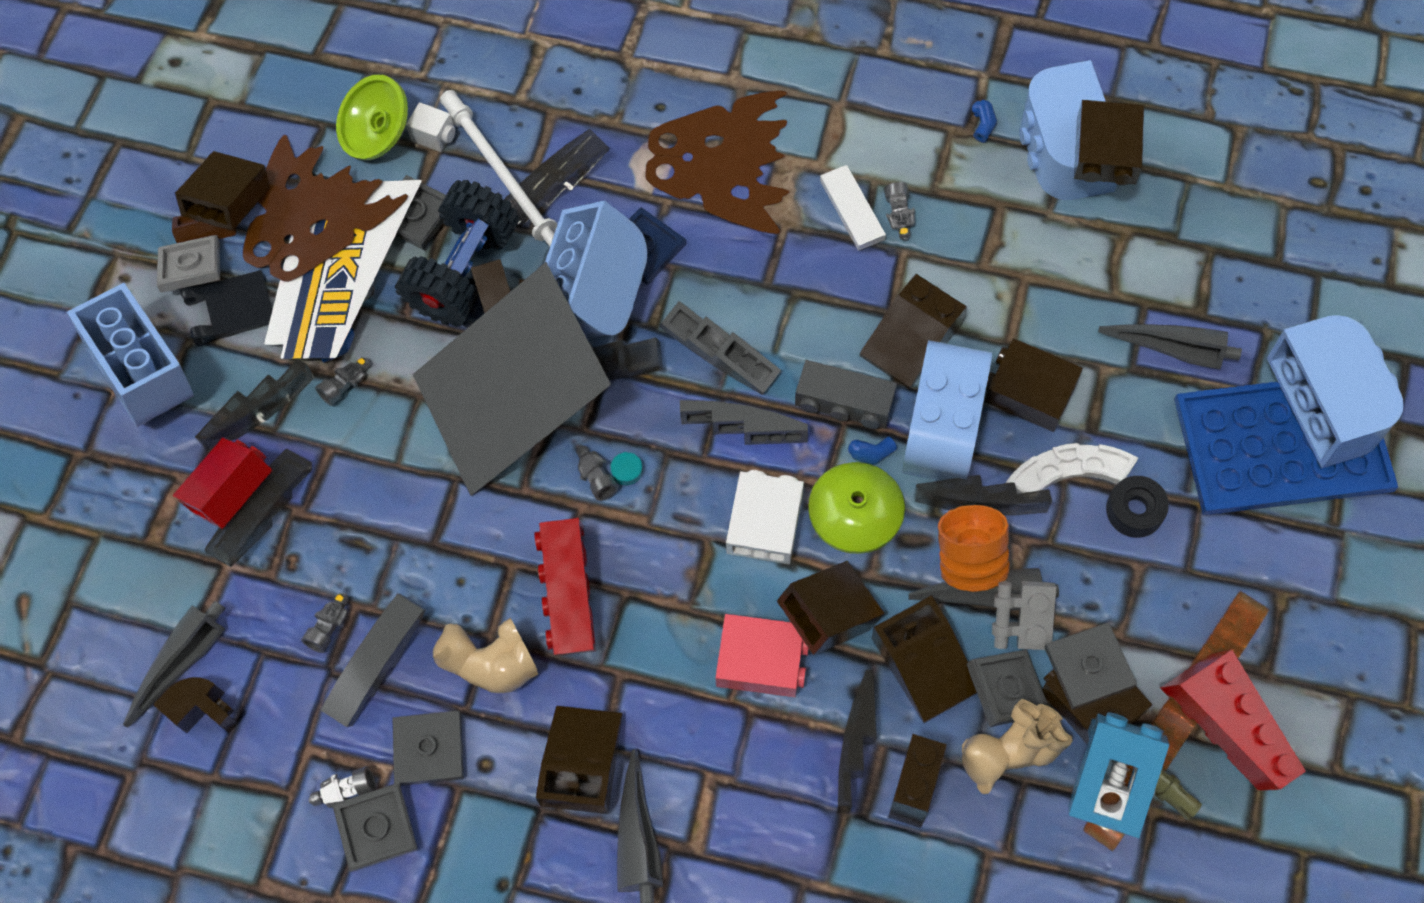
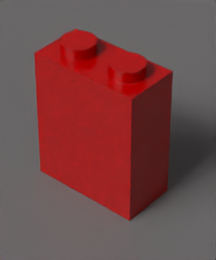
M222 437L172 496L194 515L223 529L270 474L272 469L264 462L267 457L256 447L251 446L249 448L238 439L232 442Z

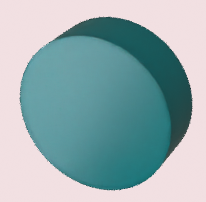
M620 453L611 462L612 477L621 485L635 484L642 476L641 460L633 453Z

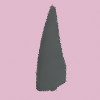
M1124 324L1099 326L1098 330L1099 333L1161 352L1190 364L1221 369L1224 358L1239 361L1242 348L1227 346L1228 332L1178 325Z
M1039 568L1011 569L1005 581L1012 583L1011 593L1020 594L1021 581L1042 582ZM942 582L908 593L909 600H923L932 595L935 602L961 603L997 608L994 606V595L998 593V586L985 591L971 592L959 590L948 585L946 582ZM1056 584V598L1059 597L1058 584ZM1013 607L1010 611L1019 610V608Z
M214 601L205 614L193 605L189 608L160 649L146 673L123 722L125 727L131 726L170 685L206 654L225 630V628L215 622L226 609L225 607Z
M634 749L631 752L620 805L617 842L618 892L639 891L640 903H654L653 889L663 887L661 855L652 830L646 804L638 751Z

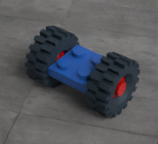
M469 180L455 181L438 209L440 219H444L443 223L446 226H451V231L455 234H460L445 263L438 264L432 258L428 261L423 256L419 258L416 256L412 257L395 284L397 295L401 296L400 299L403 302H408L410 308L413 310L417 309L420 311L419 314L427 315L435 322L439 320L444 325L449 323L452 326L462 325L478 298L475 286L468 284L469 280L465 277L474 263L470 259L475 251L478 253L482 247L485 249L492 247L494 250L503 249L520 219L519 215H517L518 211L516 208L511 207L512 203L509 200H503V195L498 192L495 194L491 191L492 188L486 185L481 187L480 183L475 181L472 184Z

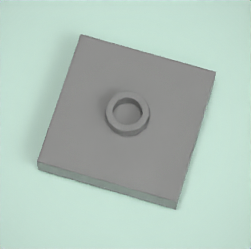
M217 235L158 248L157 287L160 293L220 280V242Z

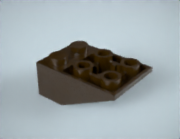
M932 595L874 626L871 639L923 723L930 721L977 694L966 665L968 661L948 620Z
M556 706L541 762L536 800L541 807L600 814L609 813L623 713Z

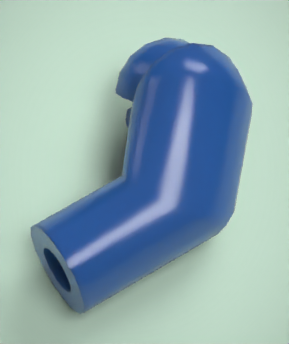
M983 99L976 101L972 106V112H975L974 116L979 117L981 121L973 136L982 143L987 141L997 124L993 105Z

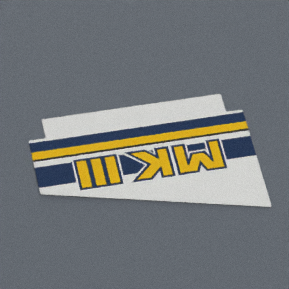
M422 180L383 181L364 204L375 203L387 195H390L393 200L403 194H407L408 197L394 213L371 230L362 231L354 228V239L350 245L302 276L291 281L280 280L264 344L283 345L281 359L337 357ZM319 220L310 226V233L318 235L324 230L328 221ZM291 235V238H290V242H289V243H291V242L293 241V239H294L293 235ZM295 255L286 256L283 270L291 271L295 269L299 262L298 257Z

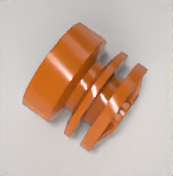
M968 505L952 509L940 518L938 523L940 572L942 579L948 585L963 591L977 592L997 587L999 582L1007 579L1010 572L1008 550L1009 525L1006 517L1000 511L988 506Z

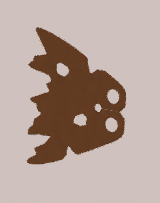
M769 91L737 99L733 103L731 113L724 107L715 105L657 126L649 134L648 149L655 156L647 161L645 177L647 182L655 188L679 199H689L699 193L703 201L704 210L757 231L779 234L780 229L767 213L764 206L780 203L782 197L787 195L789 191L783 188L760 184L756 178L763 175L759 168L760 166L785 157L784 154L775 151V146L770 142L779 136L780 129L787 125V120L758 121L757 119L764 112L776 108L777 104L775 101L787 95V92ZM664 133H672L676 136L677 143L672 148H663L659 144V137ZM716 135L723 137L724 140L721 145L709 148L705 145V138ZM691 153L693 158L690 161H685L683 155ZM661 164H669L674 168V175L669 179H660L656 175V168ZM737 185L747 187L749 189V197L747 199L734 197L731 194V190Z
M282 135L266 167L270 189L258 201L265 208L266 213L255 217L248 226L243 247V259L257 268L269 265L270 274L282 281L294 280L350 245L354 239V228L367 231L376 227L394 213L405 202L408 195L403 194L393 200L390 195H387L375 203L364 204L373 191L382 184V180H361L357 183H352L353 178L349 175L351 165L328 179H324L322 173L313 176L312 170L323 151V146L308 148L295 158L287 135ZM291 174L300 176L301 181L296 188H286L287 179ZM319 220L328 221L321 233L318 235L310 233V226ZM287 235H293L294 239L291 243L284 242V238ZM261 241L269 242L271 250L266 256L257 257L254 255L253 249L257 243ZM295 255L298 257L299 262L295 269L284 271L281 268V261L286 256Z

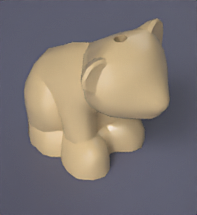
M511 618L498 626L499 638L488 647L477 649L459 624L445 625L440 638L433 648L434 662L438 667L456 674L470 684L491 693L512 692L538 675L537 668Z
M1021 699L1012 710L1011 717L1015 722L999 739L988 734H977L964 741L962 744L964 769L968 776L977 784V788L982 794L990 793L995 782L1006 769L1048 765L1073 742L1072 736L1064 731L1060 723L1063 718L1057 711L1050 706L1044 704L1036 706L1027 700Z

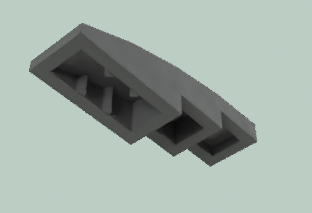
M678 301L659 325L661 329L702 359L761 395L764 394L781 371L734 332L729 335L708 317L705 316L702 319L680 301Z
M680 400L681 424L712 423L713 435L744 434L745 445L807 443L808 424L776 412L735 403Z
M397 593L355 651L320 710L345 727L353 726L368 697H374L389 668L395 667L426 609L402 594Z

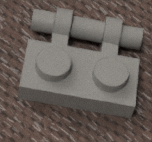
M1006 581L998 583V593L994 595V606L997 607L996 622L992 623L995 648L1006 649L1008 637L1017 636L1018 649L1045 650V645L1052 642L1057 588L1055 583L1021 581L1020 594L1011 593L1012 583ZM1013 607L1019 608L1018 622H1009L1010 609Z

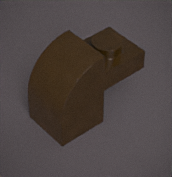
M200 677L186 678L176 682L153 704L185 733H188L205 714L228 733L238 725V722L230 716L234 710L221 699L224 692L213 682Z

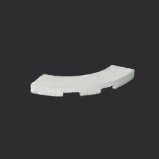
M1078 443L1065 444L1053 447L1052 450L1038 456L1031 457L1013 472L1006 481L1005 486L1033 502L1047 487L1072 477H1095L1117 484L1119 481L1127 478L1138 457L1123 450L1101 444L1098 446L1079 445Z

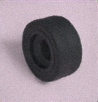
M1130 476L1119 481L1112 489L1106 503V513L1111 525L1121 534L1134 538L1145 537L1157 531L1166 518L1169 509L1165 490L1156 481L1145 476ZM1134 499L1140 500L1145 504L1146 511L1142 514L1133 513L1129 509L1128 502Z

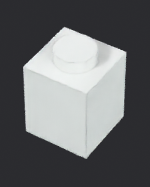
M420 102L406 123L412 142L441 153L447 143L452 142L455 135V127L450 113Z

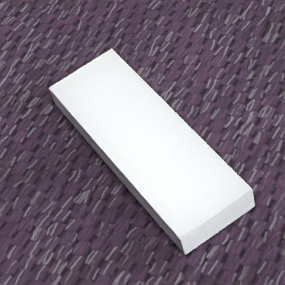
M845 165L820 175V182L857 250L859 251L884 241L886 234L848 166Z

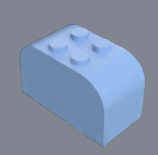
M1091 60L1048 68L1036 74L1030 82L1022 114L1019 136L1021 144L1026 145L1028 150L1027 161L1029 168L1035 171L1041 188L1047 194L1061 200H1075L1115 192L1117 186L1116 183L1086 182L1074 179L1076 126L1081 101L1106 102Z
M606 201L562 210L545 262H547L587 339L618 334L628 323L646 266L647 246L644 236L632 221Z
M125 283L67 311L86 349L136 427L194 397L179 362Z
M1332 315L1284 329L1267 357L1321 468L1363 456L1374 450L1399 420L1403 412V398L1398 388L1397 378L1388 370L1384 362L1382 350L1379 346L1375 345L1366 328L1352 318Z
M928 340L904 456L903 474L962 486L965 485L974 452L992 352Z

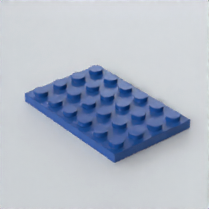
M1279 382L1179 393L1174 398L1203 515L1395 492L1398 488L1384 438L1368 454L1321 468Z

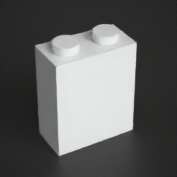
M758 470L740 471L726 540L727 554L790 565L803 497L804 482L788 475H782L778 478L767 476L764 472Z

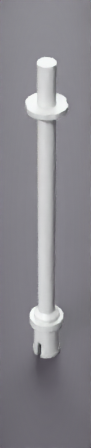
M454 90L444 92L440 97V102L450 113L453 124L464 128L535 226L532 230L534 239L539 241L545 240L550 247L557 228L556 221L550 218H543L471 120L473 117L471 108L463 104Z

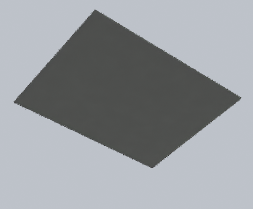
M547 262L412 374L470 496L611 385Z

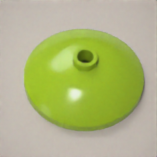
M371 75L357 82L348 91L340 105L336 120L338 141L348 155L359 160H373L383 156L397 143L404 131L408 115L406 94L398 82L385 75Z
M850 462L831 468L817 480L810 493L808 512L813 529L826 544L841 552L864 554L884 547L896 536L903 522L905 503L898 484L887 472L871 464ZM854 496H860L863 499V501L861 503H855L852 501V498Z

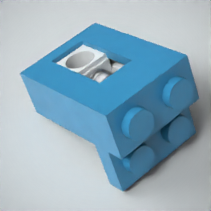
M1107 713L1106 716L1097 714L1096 719L1091 720L1088 729L1089 741L1068 804L1069 816L1139 838L1170 745L1166 735H1163V730L1156 726L1142 724L1141 727L1128 724L1127 718L1115 713ZM1112 759L1114 765L1110 767L1112 770L1110 772L1111 775H1109V779L1105 780L1104 776L1109 761ZM1126 764L1134 767L1128 786L1123 785L1126 784L1124 782L1125 777H1128L1126 773L1130 771ZM1114 792L1120 796V800L1114 805H1107L1101 801V797L1105 793Z

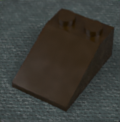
M915 274L898 294L861 350L859 356L910 390L921 376L928 340L947 344L962 326L967 306L918 274Z

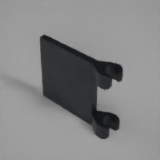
M261 270L204 285L180 288L181 296L186 305H195L205 299L212 325H198L190 329L191 337L196 346L206 345L216 338L269 325L272 307Z

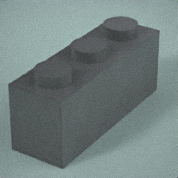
M805 360L795 392V406H799L802 410L809 413L822 412L829 414L832 418L840 421L849 419L860 422L867 428L886 429L895 398L897 383Z

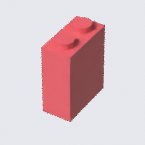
M725 614L715 678L716 687L796 698L797 687L804 688L806 668L800 667L801 655L808 656L809 648L791 622Z

